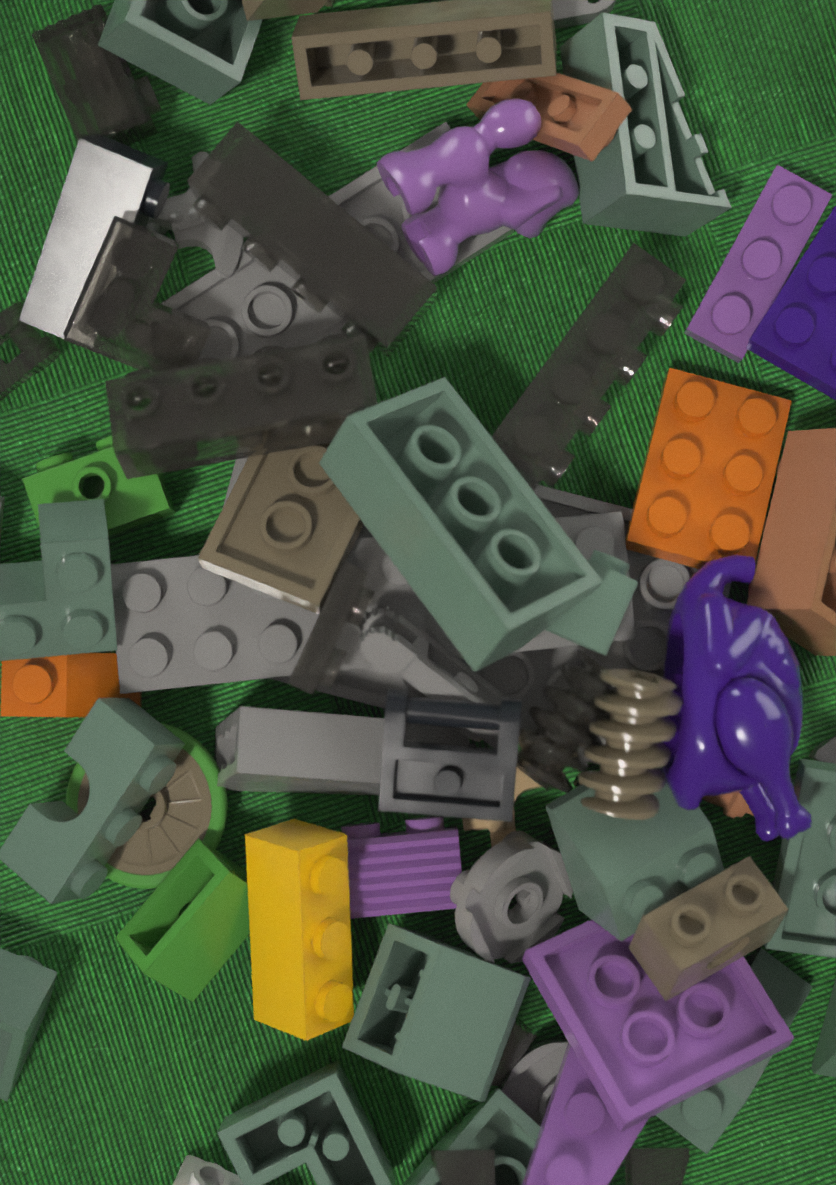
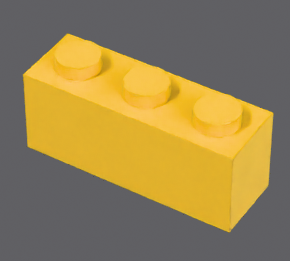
M291 819L245 834L254 1020L307 1041L351 1022L354 1016L347 834L297 819Z

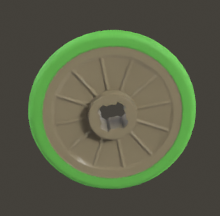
M163 723L161 724L185 743L174 760V763H176L175 773L164 788L150 796L156 800V806H154L151 815L146 816L144 813H139L142 821L138 830L125 844L116 848L105 865L108 870L106 875L108 879L133 888H157L198 838L216 850L227 820V792L225 787L217 786L218 773L221 771L214 758L194 737L179 728ZM76 763L68 783L66 804L77 814H80L88 802L90 787L84 769Z

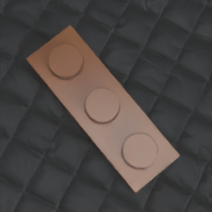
M556 73V76L486 82L479 87L467 103L470 110L482 120L484 114L492 105L503 100L518 98L532 102L541 116V128L537 136L532 140L592 162L600 151L612 141L616 130L632 110L618 92Z

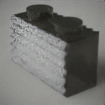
M102 4L94 5L91 9L82 10L79 14L71 15L68 19L59 20L56 24L47 25L44 29L33 32L31 35L77 141H79V138L98 133L129 146L158 133L151 115L161 112L162 109L147 75L135 80L126 60L98 46L108 19Z

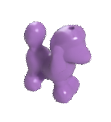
M518 98L503 100L492 105L484 114L482 120L474 127H455L443 133L429 146L409 152H390L377 162L378 171L387 189L393 197L400 194L406 211L414 215L401 224L402 232L412 252L433 276L445 274L455 265L459 244L465 239L475 235L490 233L502 226L514 229L518 234L529 239L537 237L554 215L563 208L573 205L577 200L579 189L574 173L568 164L554 153L544 150L521 151L510 157L507 161L489 168L490 154L496 148H516L527 144L537 136L541 128V116L532 102ZM440 186L438 204L426 213H421L432 203L436 189Z

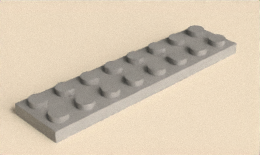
M622 511L554 518L586 559L590 560L593 551L598 550L628 564ZM374 537L356 539L321 615L201 568L198 560L199 555L111 564L120 694L372 668V663H366V659L361 657V651L358 649L360 636H363V632H361L363 617H366V612H371L372 608L378 609L379 606L384 609L388 607L390 611L394 610L396 616L401 615L417 629H422L457 658H464ZM632 598L612 642L636 640ZM544 630L525 646L513 653L580 645Z

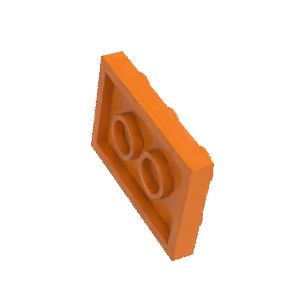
M669 367L664 379L625 537L626 549L701 569L710 560L730 555L751 556L756 561L792 400Z

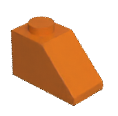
M83 653L2 661L1 716L86 717L98 698H130L141 707L142 692L120 694L116 653Z

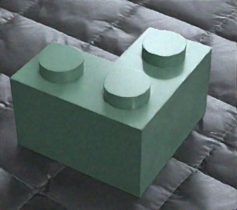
M104 499L38 504L42 561L0 564V661L116 651L115 614Z
M339 1059L224 1117L217 1132L243 1185H263L304 1163L307 1164L317 1185H395L396 1174Z

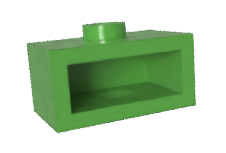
M132 431L117 433L99 440L95 443L98 452L74 460L71 452L44 459L35 465L38 473L22 478L38 526V504L104 499L108 538L176 514L152 443L144 435L134 439Z
M198 838L115 937L116 941L143 974L193 1002L250 934L247 871Z

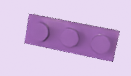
M777 165L684 334L739 363L748 350L746 347L750 337L780 292L832 194Z

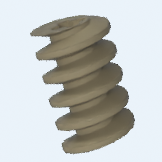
M625 669L601 670V680L615 686L617 690L616 694L595 696V705L611 713L610 720L592 721L589 724V730L606 739L605 746H588L584 748V756L598 763L600 770L579 773L578 781L595 790L594 796L584 797L580 801L583 806L609 816L635 820L654 817L659 812L660 804L659 799L653 793L660 791L665 784L664 773L657 767L665 766L671 757L670 748L663 741L672 739L677 730L675 722L668 715L676 714L682 707L681 697L672 690L677 688V685L670 680L647 672Z

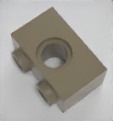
M749 856L642 916L629 949L665 1001H668L771 941L789 909Z

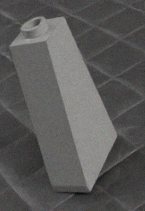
M240 706L216 726L214 760L221 771L218 773L217 786L225 787L226 791L379 796L385 718ZM406 724L405 741L476 747L475 744L470 743V738L464 735L458 727Z

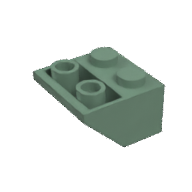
M389 923L342 1047L394 1072L477 1101L485 1102L531 978L500 964L486 961L474 953L429 934Z

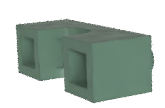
M98 698L64 750L65 753L81 765L88 777L90 791L84 810L77 814L63 801L29 804L1 847L0 860L50 904L89 897L100 887L106 878L108 870L105 865L116 848L125 844L138 830L142 821L139 813L150 796L164 788L174 775L176 770L174 760L185 743L130 698Z

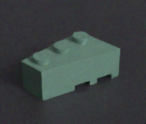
M602 12L560 47L563 75L618 92L632 108L631 112L616 130L612 141L600 151L593 162L574 155L583 224L686 237L732 208L725 190L722 189L715 192L701 158L709 151L702 134L692 136L678 103L679 100L685 97V93L654 21Z

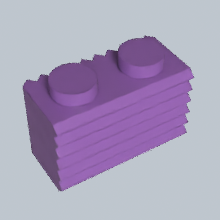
M443 816L405 820L406 831L381 834L379 822L341 826L342 833L347 834L350 919L455 909L456 905L450 898V890L455 878L462 873L457 826L444 828Z

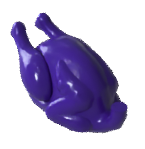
M730 555L708 561L685 583L669 618L662 678L670 680L677 685V688L672 690L681 697L682 707L676 714L668 715L675 722L677 730L672 739L663 741L670 748L671 752L670 761L663 766L668 786L679 807L688 811L696 810L703 796L739 792L755 817L756 833L762 840L768 842L774 840L778 835H781L782 838L790 839L799 832H805L812 825L810 812L799 804L789 772L790 757L798 747L803 725V693L799 662L787 637L783 634L773 615L760 607L749 606L724 596V586L731 582L751 583L756 568L754 557Z

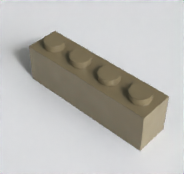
M450 0L301 15L291 36L300 100L556 76L557 70L552 0Z

